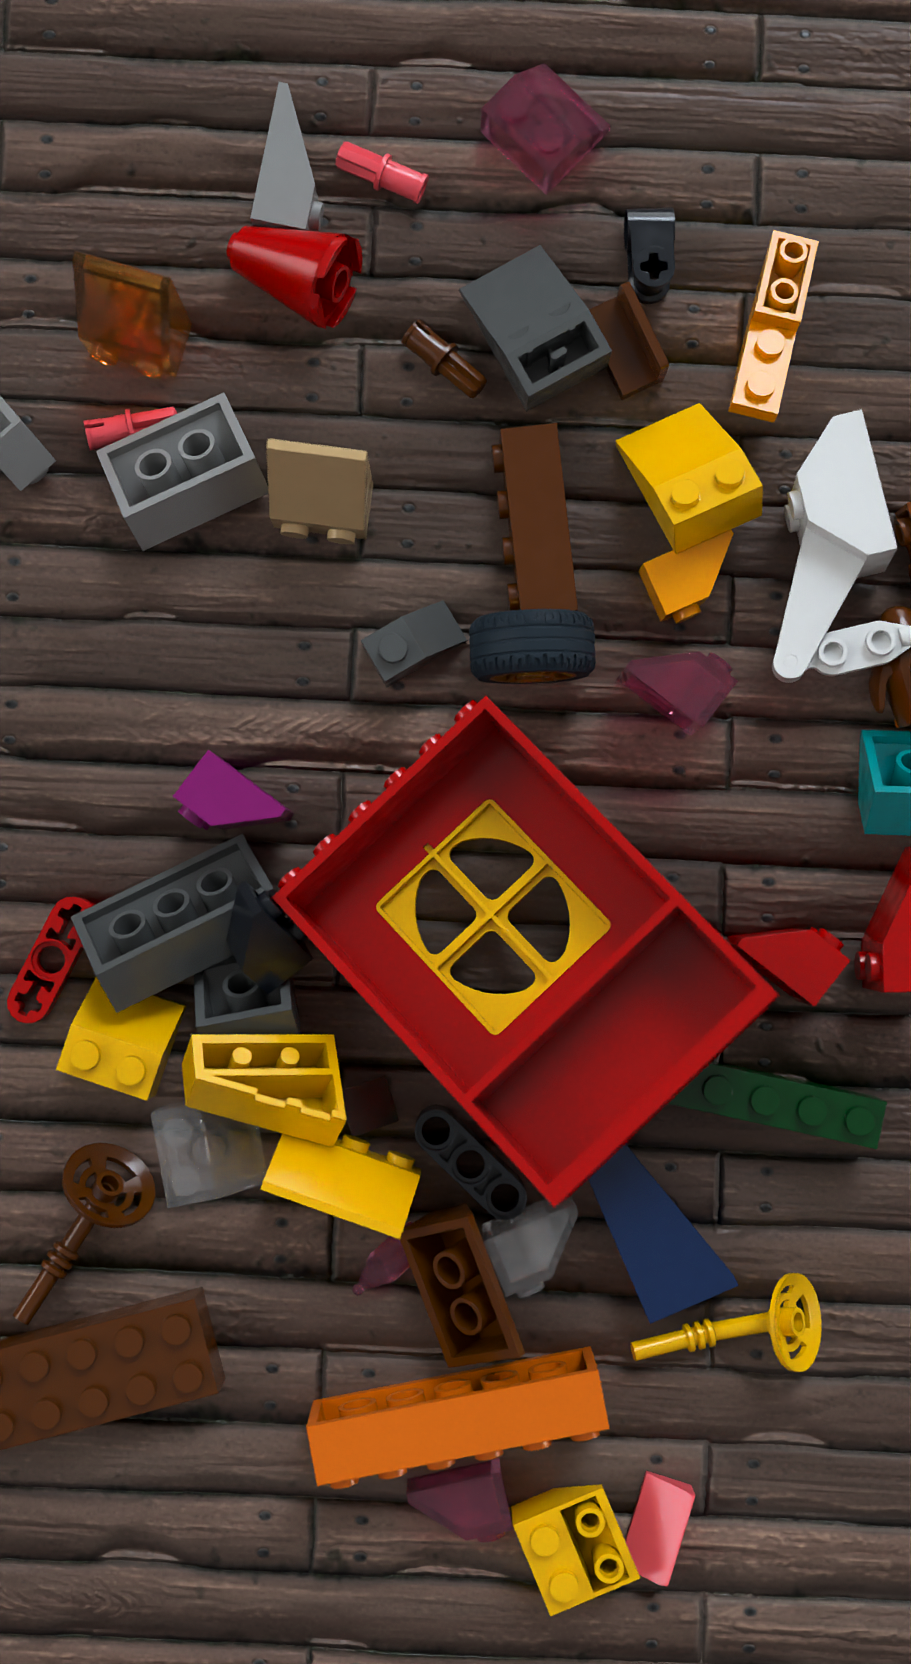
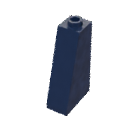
M627 1144L588 1180L650 1324L739 1286L729 1268Z

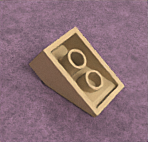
M268 439L266 449L269 513L274 528H280L281 535L300 539L308 538L309 532L327 534L328 541L339 544H354L355 538L366 539L373 491L367 451Z

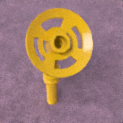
M788 1273L782 1276L776 1284L768 1312L713 1322L709 1318H705L702 1320V1324L698 1320L693 1321L692 1327L685 1323L682 1324L681 1330L630 1342L631 1352L634 1360L639 1361L686 1348L691 1353L695 1352L696 1346L700 1350L705 1349L706 1343L709 1347H715L716 1341L768 1332L771 1336L775 1354L783 1367L791 1372H804L813 1364L820 1346L822 1332L820 1305L810 1281L800 1273ZM789 1286L787 1293H781L785 1287ZM799 1298L801 1299L804 1313L802 1309L797 1307L796 1302L799 1300ZM786 1337H791L790 1341L787 1343ZM801 1345L799 1353L791 1359L789 1352L795 1351Z

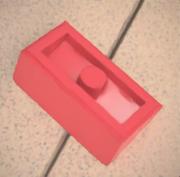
M649 1471L645 1472L625 1541L639 1575L658 1585L668 1587L695 1500V1493L690 1484Z

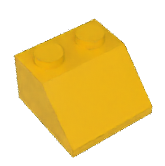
M96 977L70 1026L56 1070L147 1101L157 1094L186 1005L152 995L116 1013Z

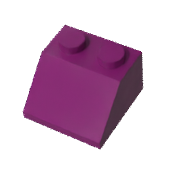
M210 750L204 754L172 796L183 804L178 812L195 826L208 830L210 826L225 830L289 821L294 815L292 811Z

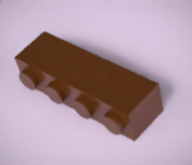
M557 423L500 429L499 444L491 445L494 473L503 472L505 490L497 491L499 519H508L510 537H502L504 565H513L515 583L507 584L509 610L564 609L578 611Z

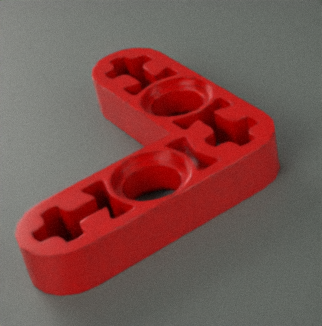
M65 897L52 908L7 998L8 1010L17 1021L26 1024L35 1023L46 1018L52 1011L84 947L75 926L71 928L67 936L68 939L76 940L73 948L66 941L51 938L50 935L53 929L58 934L64 932L68 924V919L62 916L65 909L74 910L79 905L82 908L81 911L96 905L95 903L81 897ZM49 946L58 947L62 950L65 957L64 966L57 973L47 972L40 964L41 953ZM32 972L39 979L54 982L52 990L47 985L41 986L36 1000L42 1004L41 1009L30 1010L27 1014L23 1011L25 1003L20 1000V995L29 994L34 990L38 981L29 979Z

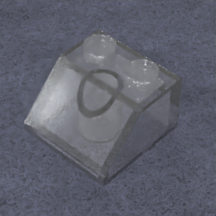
M185 1102L159 1106L150 1113L167 1208L215 1200L262 1185L267 1171L258 1126L186 1107Z
M572 1196L557 1207H553L545 1198L526 1206L522 1213L514 1219L501 1220L496 1218L482 1224L483 1242L506 1297L514 1293L517 1294L518 1298L533 1295L545 1287L544 1281L552 1278L579 1214Z

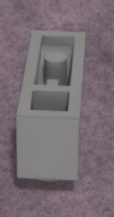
M278 82L250 220L252 226L320 231L324 215V203L318 202L313 174L288 83Z

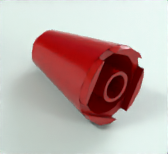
M246 225L239 232L232 234L227 245V258L230 260V265L234 272L316 327L327 329L326 326L334 328L338 326L347 314L357 291V288L349 286L353 271L361 273L362 248L358 239L343 233Z

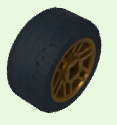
M564 609L513 610L480 616L470 625L469 630L471 672L481 682L497 684L552 683L585 678L595 669L596 664L593 620L583 612Z

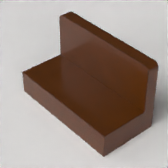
M628 281L620 285L616 297L589 309L612 350L606 369L621 400L662 382L669 368V362Z

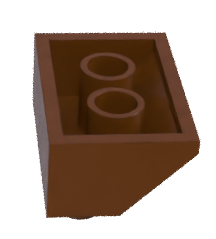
M467 1204L431 1211L405 1227L400 1241L448 1368L519 1358L524 1355L525 1351L473 1213Z

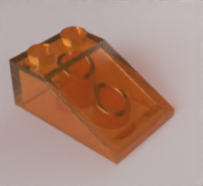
M75 251L73 273L78 338L86 350L90 352L89 356L100 363L116 366L118 361L135 365L134 369L137 372L152 378L160 379L163 373L177 377L192 323L172 279Z

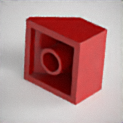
M813 927L810 929L791 928L732 935L726 938V941L748 964L795 1001L814 1007L851 961L840 952L844 944L823 928L819 930Z

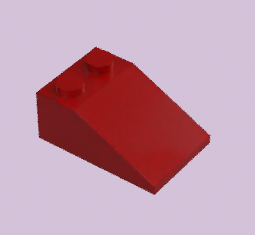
M911 846L904 848L861 940V951L855 953V975L857 980H862V988L883 993L911 992Z

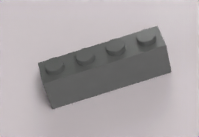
M243 834L71 916L94 973L116 1013L234 955L226 940L237 886L246 881L259 894L264 890H267L272 896L276 894Z

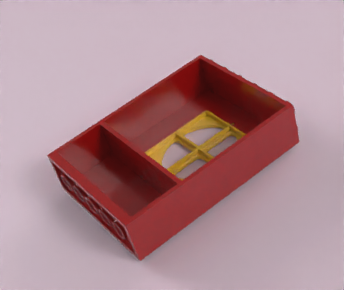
M485 695L478 703L472 700L462 707L454 718L456 724L443 736L440 734L432 736L419 750L421 757L408 769L401 767L385 781L383 787L386 790L373 802L367 800L360 804L350 814L348 818L350 824L337 836L333 833L325 837L313 850L315 857L302 869L296 867L289 871L279 881L277 886L280 890L272 898L553 1207H557L569 1199L772 1006L778 997V993ZM470 840H500L530 852L534 862L499 898L491 900L485 897L452 862L450 853L454 847ZM432 870L440 872L476 911L475 920L439 954H431L426 949L416 918L418 889L421 880ZM548 877L554 878L559 883L567 901L570 918V932L565 952L555 962L545 960L508 919L509 912L543 879ZM496 932L534 972L535 981L527 989L516 993H485L456 981L451 975V967L485 934Z

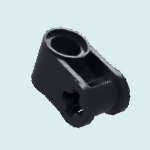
M673 207L625 210L624 247L627 253L628 281L639 302L644 304L658 303L662 300L669 290L670 280L674 275L675 214ZM646 271H653V277L657 280L650 279L649 272Z

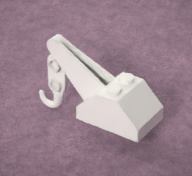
M861 409L832 417L798 471L792 491L787 493L788 504L784 505L787 528L790 533L797 531L801 546L772 662L773 674L778 680L785 683L799 680L805 671L809 669H815L826 676H838L890 663L911 647V626L874 621L827 632L855 580L860 577L885 572L897 550L894 532Z

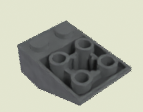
M541 245L459 289L462 298L526 412L608 367L612 353L609 344L590 310Z

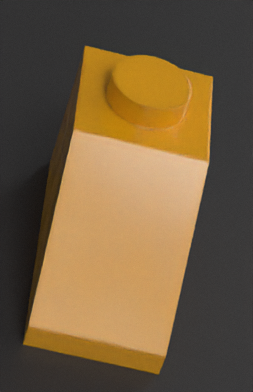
M732 529L677 554L672 550L642 564L638 572L661 622L673 617L675 623L678 624L702 612L699 605L703 604L711 594L733 537Z

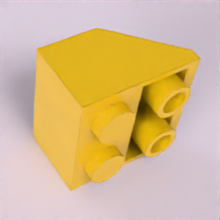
M602 1484L553 1488L511 1506L513 1527L550 1617L640 1579Z

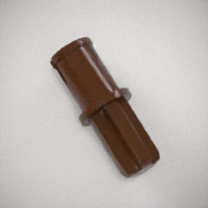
M417 320L416 323L414 322L408 328L402 338V344L431 367L430 371L434 376L442 374L470 398H475L483 390L487 383L486 378L457 354L458 346L455 343L448 344L422 320Z

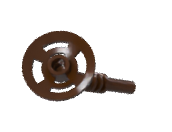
M93 1143L79 1148L68 1159L62 1173V1186L67 1200L79 1215L61 1242H54L53 1247L55 1251L49 1250L47 1253L49 1260H42V1271L12 1314L18 1321L29 1325L58 1279H65L67 1276L65 1269L71 1270L73 1267L71 1260L77 1261L79 1258L77 1251L95 1224L108 1228L129 1227L141 1221L150 1211L155 1200V1183L147 1166L131 1151L110 1143ZM106 1161H112L124 1167L134 1178L125 1182L119 1174L106 1169ZM85 1162H89L90 1167L82 1173L78 1184L73 1182L77 1168ZM94 1175V1183L90 1188L86 1187L87 1179ZM134 1195H140L136 1210L127 1216L124 1215L123 1212L131 1205ZM125 1196L124 1202L117 1207L114 1204L117 1198ZM80 1200L86 1201L85 1206L82 1204Z

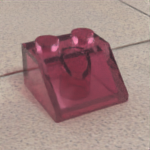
M545 63L515 74L481 108L480 132L546 195L611 129V126Z
M700 651L631 660L616 679L689 736L703 728L738 682V680L730 675L733 669L726 661L713 653H709L706 657Z

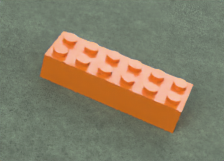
M591 1346L313 1400L306 1425L317 1486L330 1484L332 1489L347 1488L357 1484L359 1478L377 1474L380 1479L397 1478L406 1474L408 1468L426 1465L429 1470L444 1469L454 1465L455 1459L475 1456L476 1460H490L503 1455V1450L520 1446H523L525 1451L541 1450L549 1447L552 1444L551 1440L571 1437L572 1441L577 1442L587 1441L600 1435L599 1431L610 1429L599 1371Z

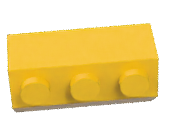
M282 1133L260 1190L400 1239L421 1176V1168L413 1166L415 1159L406 1154L388 1150L387 1156L370 1151L369 1142L352 1135L344 1134L342 1140L337 1139L334 1146L330 1147Z

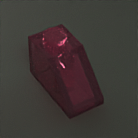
M500 1458L407 1479L406 1495L408 1504L466 1541L477 1538L479 1542H492L504 1537L505 1532L513 1530L512 1512Z

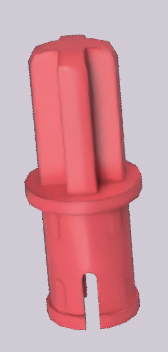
M344 142L337 153L336 167L373 183L374 190L379 191L382 187L413 200L414 203L419 204L428 183V174H422L392 161V155L388 153L383 157L350 142Z
M167 407L131 414L130 409H125V414L84 420L89 449L91 451L108 446L177 414V411L174 407Z

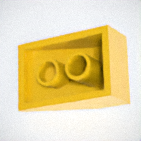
M700 403L615 440L618 451L675 554L762 516L763 485L741 447Z

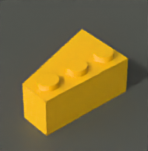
M334 1034L191 1035L182 1061L186 1107L322 1145L334 1146L346 1122Z

